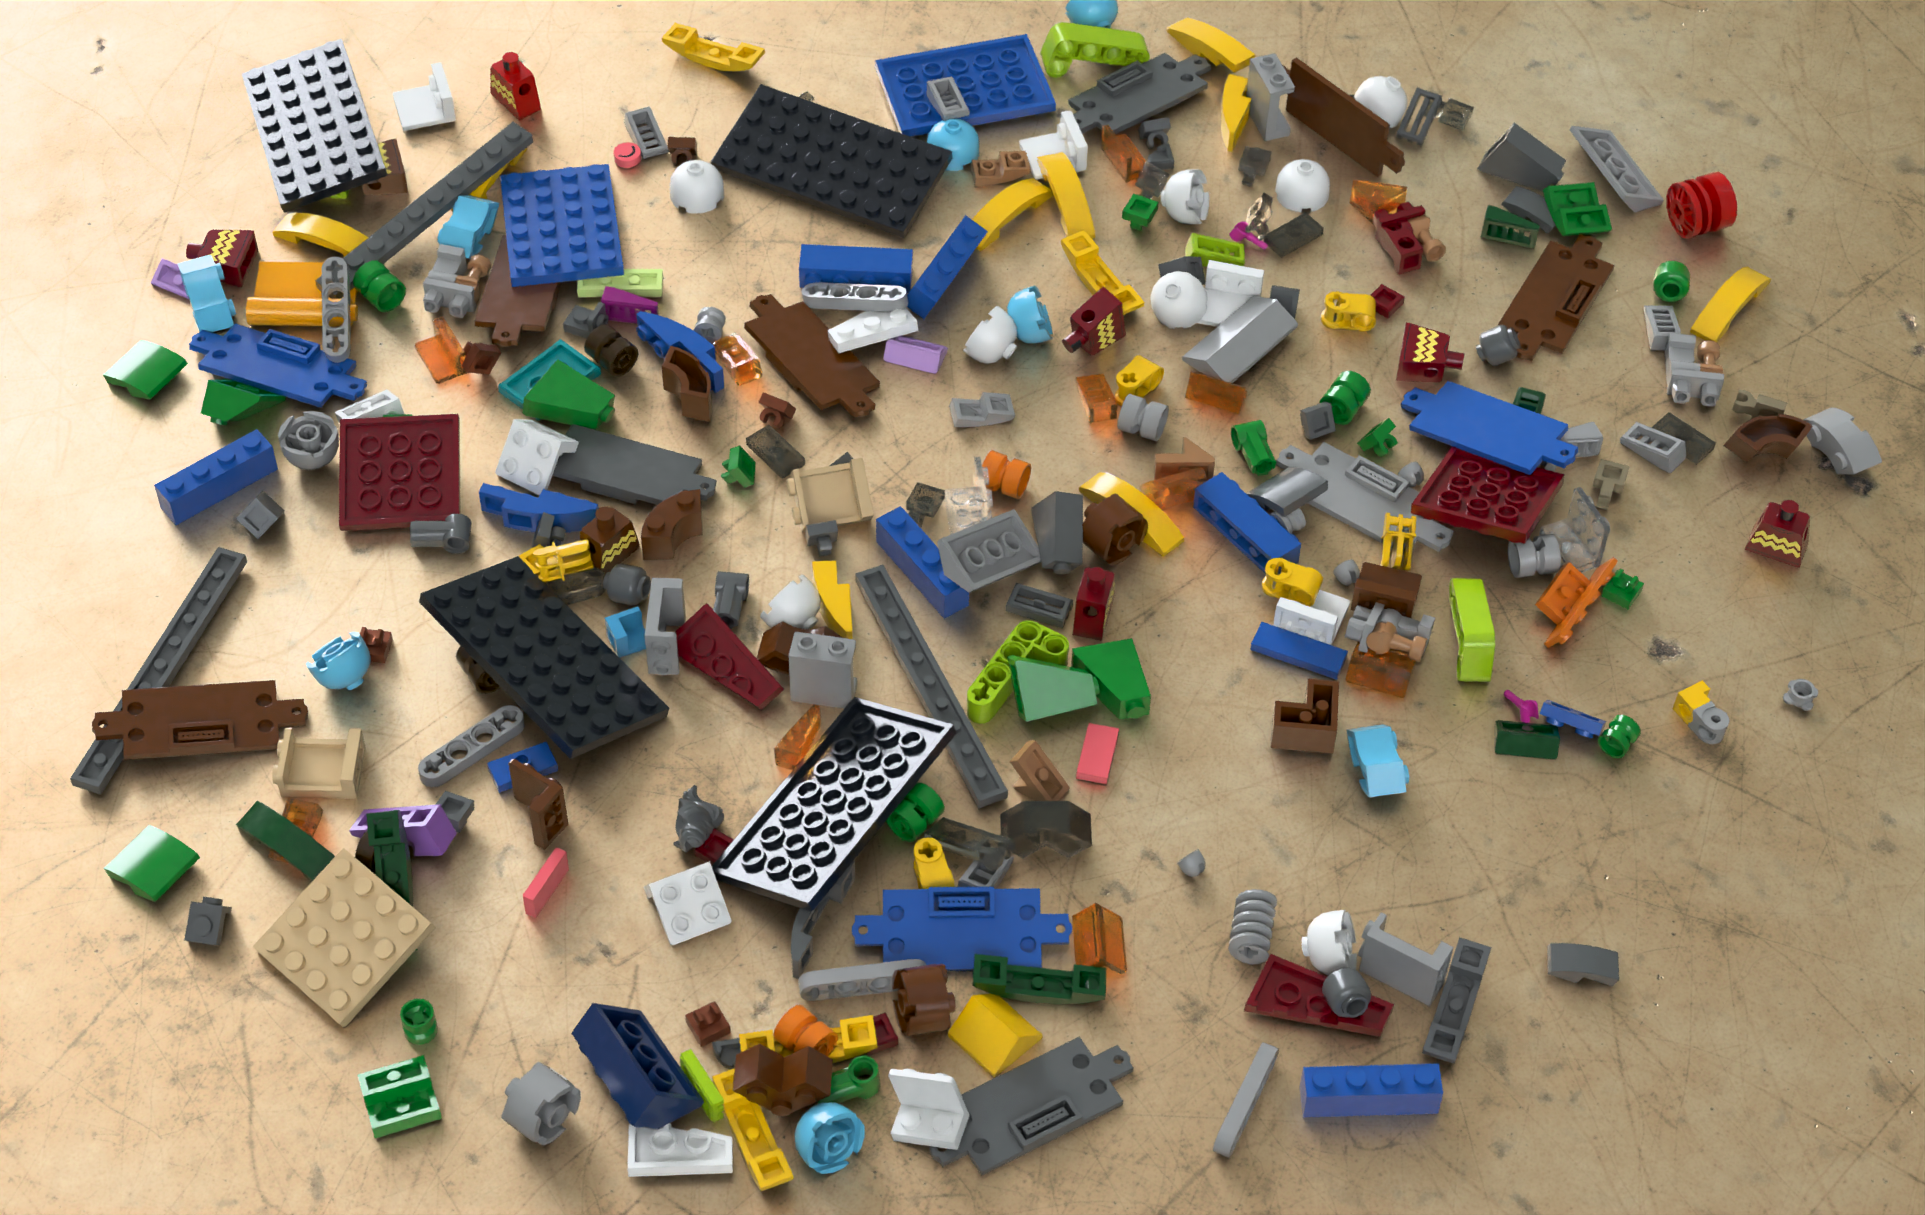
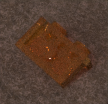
M1202 466L1139 485V489L1162 510L1194 501L1195 488L1199 486L1198 481L1206 478Z
M1357 642L1351 654L1345 679L1346 682L1404 698L1417 661L1409 659V654L1392 649L1384 654H1376L1377 652L1370 648L1367 653L1358 650L1360 642Z

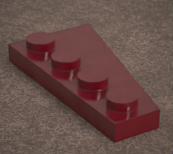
M709 604L703 605L675 631L677 634L678 656L760 710H763L784 690L780 683Z
M1270 954L1245 1004L1244 1011L1381 1037L1392 1014L1394 1004L1372 995L1370 1004L1363 1014L1353 1018L1339 1017L1331 1010L1323 996L1322 987L1327 976Z

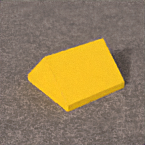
M991 993L972 995L948 1032V1037L993 1078H996L1043 1037L1036 1028L1000 996Z

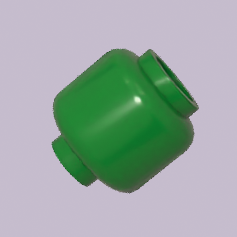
M1667 261L1657 267L1653 280V289L1656 296L1666 302H1676L1682 300L1687 295L1690 289V272L1683 263Z

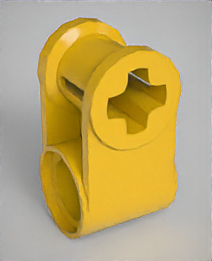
M1334 291L1325 296L1324 304L1326 309L1322 312L1320 318L1324 326L1331 329H1349L1361 332L1369 331L1375 327L1376 303L1371 295Z
M1141 355L1135 356L1116 375V383L1118 385V389L1115 392L1116 403L1122 406L1128 394L1144 398L1158 387L1164 376V368Z
M1273 558L1266 563L1265 573L1267 576L1262 580L1261 587L1263 592L1270 597L1279 599L1283 597L1311 607L1322 585L1323 576L1316 569L1304 567L1283 558ZM1279 567H1282L1281 573L1278 574ZM1274 581L1276 582L1275 589L1272 588Z
M930 837L918 840L913 849L915 858L913 867L918 889L955 887L953 875L947 865L940 842Z

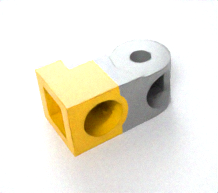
M1702 680L1678 692L1672 709L1699 739L1708 744H1717L1723 740L1730 722L1729 716L1723 710L1716 708L1707 697L1710 688Z

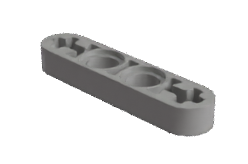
M330 257L322 265V346L328 360L337 363L346 360L351 351L350 273L344 259ZM334 267H339L340 269L337 273L339 282H334L331 273L334 271ZM334 291H340L344 294L339 302L329 301V295ZM338 316L344 319V323L338 328H332L328 325L333 317ZM334 337H338L341 345L336 353L332 350L335 347Z
M816 282L810 283L802 289L803 302L809 308L891 312L896 309H905L908 306L907 292L902 286Z
M513 705L504 706L426 756L418 765L421 782L427 787H439L519 735L525 727L521 709ZM482 733L493 735V738L488 742L476 740ZM456 750H465L467 752V755L462 759H453L451 757V754ZM430 769H432L433 771H438V770H439V772L436 773V774H435L434 772H432V771L428 773V770H430Z
M909 959L806 972L798 980L800 996L804 1000L819 1001L898 991V989L892 990L894 971L923 966L926 963L919 959Z
M1264 1042L1261 1044L1219 1130L1213 1147L1214 1152L1228 1158L1232 1155L1278 1057L1279 1048Z

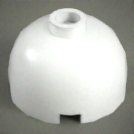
M1375 76L1365 80L1353 96L1355 100L1389 123L1390 128L1398 125L1407 108L1405 91L1401 87L1400 82L1391 76Z
M1305 159L1294 160L1286 164L1277 177L1275 191L1277 193V200L1285 208L1294 212H1302V209L1309 208L1313 212L1322 208L1328 201L1330 192V179L1325 169L1319 163Z
M702 160L684 162L676 168L671 176L670 199L678 209L681 206L686 208V212L691 214L705 213L715 209L717 202L720 199L722 201L724 198L722 176L716 167L709 162Z
M1189 169L1174 174L1167 182L1165 190L1161 193L1163 207H1166L1171 218L1179 223L1189 225L1202 224L1200 219L1206 220L1209 192H1204L1202 184H1206L1207 180L1200 169Z
M1176 271L1168 273L1160 278L1152 289L1150 296L1152 310L1158 320L1168 328H1190L1201 320L1207 310V291L1196 277L1187 272Z
M996 306L988 313L992 316L990 320L987 319L985 322L983 320L980 322L966 342V348L963 349L966 354L978 362L989 364L997 362L1002 357L1008 359L1017 348V345L1014 344L1017 337V326L1012 317L999 306Z
M805 575L799 576V584L794 580L791 581L770 601L768 605L772 610L768 615L763 610L760 618L769 627L772 628L783 621L793 627L811 629L818 622L815 615L820 609L821 599L818 590Z
M1346 910L1320 914L1309 925L1307 937H1302L1303 955L1305 957L1309 956L1312 965L1320 973L1328 976L1333 971L1341 968L1356 970L1357 953L1352 954V943H1356V936L1349 912H1345Z

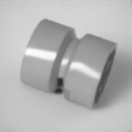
M1128 394L1122 405L1117 427L1119 430L1132 434L1140 431L1141 437L1158 441L1167 422L1169 406L1155 401L1147 404L1145 398Z
M1553 534L1535 536L1533 541L1528 538L1525 544L1509 541L1508 560L1513 576L1515 578L1533 576L1536 571L1541 575L1557 573L1561 565V555L1556 537Z

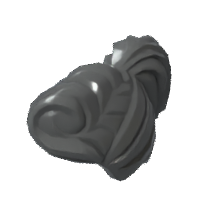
M696 785L685 791L682 798H679L675 827L679 840L673 842V845L684 852L702 846L713 832V828L719 827L724 820V813L721 807L705 802L698 797Z

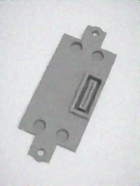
M1325 442L1319 446L1312 456L1292 445L1282 449L1279 453L1276 466L1284 470L1288 467L1303 468L1328 481V490L1309 501L1308 504L1373 539L1383 543L1381 537L1383 535L1384 517L1387 512L1390 513V516L1398 517L1399 514H1403V518L1416 516V537L1413 539V545L1419 541L1440 552L1441 549L1448 547L1450 544L1453 530L1434 520H1428L1422 516L1411 514L1412 502L1419 492L1409 487V481L1360 455L1354 458ZM1390 525L1389 530L1396 531L1397 526ZM1403 527L1402 532L1409 533V527ZM1403 543V555L1405 550V543Z

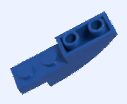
M643 311L636 314V332L643 342L647 341L660 358L665 359L670 346L685 350L695 356L703 369L708 372L711 390L714 393L724 388L723 368L716 362L714 345L694 330L669 318Z
M483 483L479 490L482 511L503 516L504 527L522 531L535 532L543 512L555 516L552 527H562L566 530V533L581 531L584 526L596 517L595 513L599 509L598 504L589 500H582L545 489L542 490L539 497Z

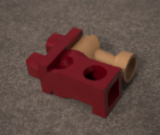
M1409 201L1401 203L1397 207L1396 213L1390 214L1385 208L1374 212L1375 239L1389 253L1394 261V269L1398 275L1421 269L1423 255L1429 262H1434L1442 258L1446 252V247L1439 239H1433L1429 232L1431 220L1430 217L1424 215L1426 212L1422 205L1414 207Z

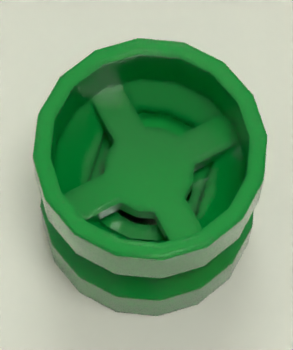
M1616 715L1609 723V729L1604 730L1599 736L1598 744L1607 755L1613 758H1622L1629 751L1630 744H1633L1641 734L1640 727L1632 718L1626 715Z
M413 999L404 1004L401 1008L400 1017L406 1039L415 1045H423L432 1041L437 1035L438 1027L434 1009L430 1002L424 999Z

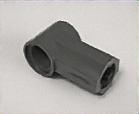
M451 514L447 516L445 521H412L410 525L411 547H443L450 553H464L469 549L472 521L463 514Z
M718 571L715 583L716 599L713 610L732 629L738 626L743 601H746L748 597L749 574Z

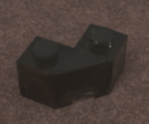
M1022 801L1000 814L1001 846L1021 858H1025L1048 846L1069 859L1092 846L1091 814L1070 801Z

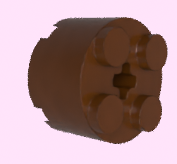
M1112 494L1099 504L1094 502L1086 508L1084 512L1086 519L1082 524L1083 544L1108 564H1119L1133 554L1129 549L1135 543L1138 546L1142 543L1148 530V522L1141 513L1118 494Z
M930 964L894 971L892 990L898 989L897 1000H893L894 1011L899 1029L902 1033L906 1032L905 1036L950 1029V1013L956 1011L954 994L947 992V970L944 964Z

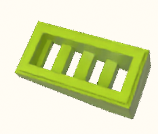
M1191 233L1185 248V256L1201 257L1203 267L1208 266L1209 260L1239 266L1245 265L1244 244Z

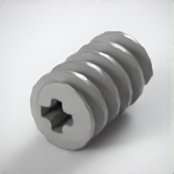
M1252 889L1240 893L1236 898L1228 950L1235 959L1251 965L1260 964L1269 958L1267 951L1270 950L1271 946L1269 940L1272 938L1271 929L1274 926L1273 918L1275 917V907L1277 906V898L1272 893Z

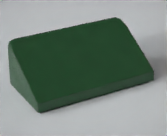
M1503 720L1495 721V753L1557 759L1560 744L1557 726Z

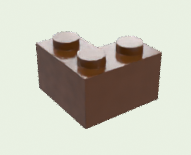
M1308 679L1304 703L1275 701L1271 730V748L1333 754L1338 724L1339 681Z
M757 1044L736 1054L733 1091L746 1097L748 1101L766 1108L776 1116H788L801 1108L813 1105L815 1102L830 1096L833 1059L810 1046L783 1057L766 1046Z

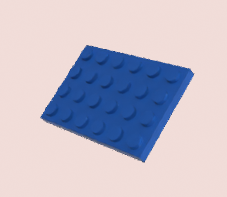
M1027 34L875 60V69L898 131L910 137L929 134L933 126L943 120L927 97V81L951 76L970 111L968 116L956 119L967 121L972 126L1056 111L1055 99Z
M593 164L583 167H566L563 169L500 175L512 287L624 275L609 164Z

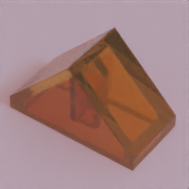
M1353 179L1350 204L1374 225L1373 219L1376 210L1385 208L1390 214L1396 213L1397 207L1405 202L1407 186Z

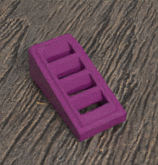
M605 286L601 303L605 304L606 315H608L610 321L637 324L636 314L640 311L645 312V310L659 315L658 302L614 287Z

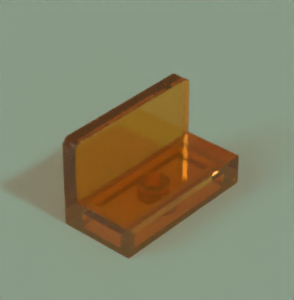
M1109 125L1103 126L1101 149L1124 181L1127 183L1150 175L1149 164L1127 134L1124 133L1116 136Z
M443 316L432 320L435 336L415 343L416 351L437 384L467 373L462 367L466 353Z
M1097 903L1073 915L1072 925L1076 965L1106 966L1119 974L1127 972L1122 917Z

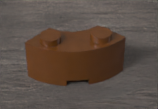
M670 346L661 366L663 389L673 393L681 400L682 416L710 422L712 416V395L708 372L703 369L699 360L691 353Z
M1786 414L1758 416L1741 425L1723 446L1746 463L1754 456L1763 453L1777 454L1787 459L1813 426L1800 418Z
M700 489L684 490L670 496L659 503L648 514L641 531L643 560L673 559L675 550L682 542L691 537L703 535Z
M782 621L763 633L757 659L764 667L790 675L789 652L795 632L843 637L826 626L817 629H802Z

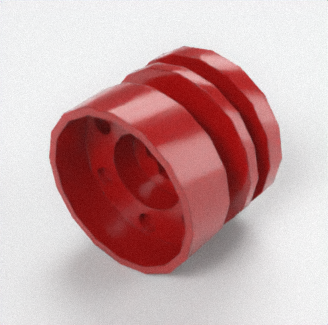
M1708 173L1698 176L1696 179H1687L1683 182L1673 183L1668 188L1666 195L1668 217L1674 230L1682 238L1689 239L1697 235H1704L1708 231L1725 229L1735 223L1737 217L1735 192L1730 181L1722 173Z

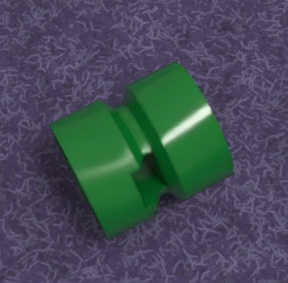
M377 260L366 262L354 275L353 285L355 289L381 312L394 310L400 305L406 295L405 285Z
M1343 371L1323 395L1319 404L1325 401L1331 404L1334 423L1340 425L1349 424L1359 411V408L1370 396V385L1360 374L1354 371Z
M917 782L889 816L886 823L899 838L907 842H914L927 829V825H931L945 812V806L939 795L931 787Z

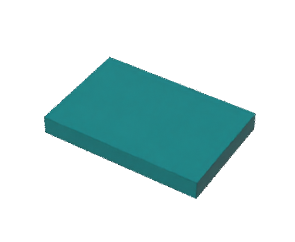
M560 339L500 383L498 390L499 393L523 410L524 397L557 359L592 381L601 375V369Z

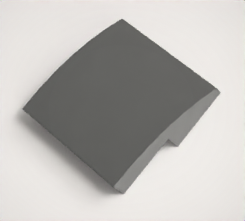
M1288 467L1246 494L1250 498H1254L1265 511L1272 509L1282 517H1285L1327 491L1328 481L1309 470Z

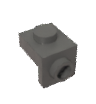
M203 896L202 903L191 901L184 941L220 946L225 914H231L232 907L222 906L223 899Z

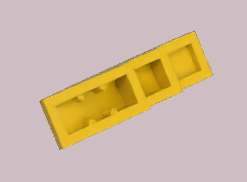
M1187 17L1167 27V32L1193 55L1207 57L1216 66L1225 64L1234 73L1249 66L1250 59L1256 56L1247 47L1225 32L1198 20Z

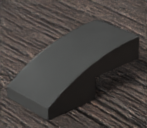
M1516 186L1501 203L1510 213L1524 219L1528 217L1534 223L1540 225V228L1547 234L1555 226L1545 198L1535 192Z
M1550 943L1547 946L1549 975L1574 983H1578L1583 977L1610 986L1615 985L1619 981L1618 952L1573 943Z

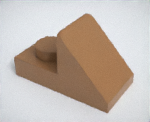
M1183 437L1182 454H1155L1154 482L1208 481L1214 476L1215 458L1188 438Z
M1036 740L1027 741L1010 761L1011 765L1020 775L1013 788L1047 809H1053L1070 789Z

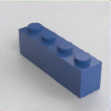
M965 215L907 294V307L925 319L988 231Z
M801 245L799 288H803L810 283L820 282L902 286L906 289L907 293L911 290L913 249Z
M256 429L158 482L154 487L160 508L175 525L186 521L278 470L273 446Z
M1221 472L1195 488L1193 508L1264 573L1266 563L1273 558H1283L1295 564L1299 563L1301 543L1298 538L1283 528L1274 516L1269 515L1262 509L1254 498H1250L1240 489L1237 482L1229 479ZM1279 567L1278 574L1281 573L1282 567Z
M901 506L876 519V542L944 619L969 606V592L944 575L938 547Z
M1439 1064L1303 1067L1299 1087L1303 1117L1438 1114L1443 1097Z

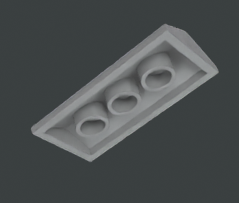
M1578 126L1570 128L1571 133L1614 190L1634 212L1663 203L1664 199L1610 130Z
M1253 296L1182 356V361L1227 389L1298 327V323L1277 299Z
M1015 509L937 541L944 575L969 593L1041 563L1039 547Z

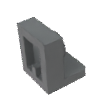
M599 302L594 310L575 305L563 323L564 332L587 339L595 328L604 324L608 325L609 318L606 315L605 304Z

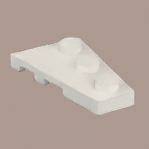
M907 308L896 309L891 312L865 311L828 330V337L837 352L842 353L918 331L917 320Z
M629 1123L628 1177L733 1173V1141L731 1136L696 1128L688 1131L672 1128L671 1123L659 1129L637 1128Z

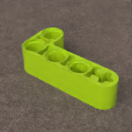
M1060 22L1051 27L1040 52L1046 73L1049 77L1053 78L1066 74L1073 59L1127 66L1136 61L1142 64L1150 58L1141 33Z
M1451 578L1449 583V602L1459 644L1457 679L1462 682H1490L1495 653V632L1483 580Z
M1031 620L1020 622L967 691L968 718L978 724L989 722L1013 692L1007 656L1015 655L1067 666L1069 641L1067 638Z

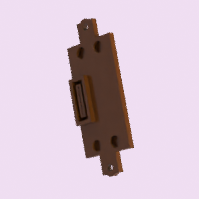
M1297 57L1291 62V70L1283 66L1295 86L1294 92L1287 94V112L1376 177L1382 175L1384 165L1396 174L1402 170V167L1405 165L1404 152L1388 141L1389 123Z
M503 235L474 320L475 327L495 328L492 335V344H498L502 347L518 346L522 330L545 331L550 313L554 311L562 282L512 287L506 235Z
M1579 235L1571 248L1550 241L1498 323V325H1505L1508 328L1512 327L1515 330L1521 348L1517 349V358L1532 361L1541 346L1563 354L1614 270L1613 264L1596 258L1603 243L1595 237Z
M772 294L760 295L755 300L750 301L749 307L759 317L745 322L744 329L766 351L765 357L797 391L802 390L820 410L840 403L853 418L866 416L870 411L875 410L876 404L866 393L879 388L880 381L850 350L842 353L837 352L829 341L828 330L830 329L803 301L785 308Z
M276 680L122 690V711L95 712V718L92 721V732L95 734L96 740L123 739L124 760L277 749L279 728L306 726L305 721L308 718V707L304 704V699L277 700ZM299 711L300 714L295 715L293 712ZM102 724H106V725H107V726L104 727V728L99 727V726L102 725Z

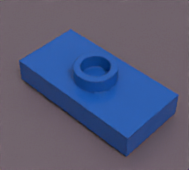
M547 742L487 763L488 770L499 793L513 788L508 764L513 758L521 763L530 764L543 776L559 771L558 764Z

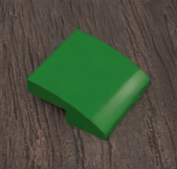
M1594 182L1547 186L1543 189L1550 215L1563 236L1612 231L1607 205L1599 204Z
M140 340L111 366L103 376L108 384L126 387L131 396L151 399L188 363L186 359L161 345Z
M148 825L104 867V870L110 878L129 885L136 895L156 902L200 859V856L172 835L152 825Z
M424 1055L357 1074L375 1138L442 1119Z

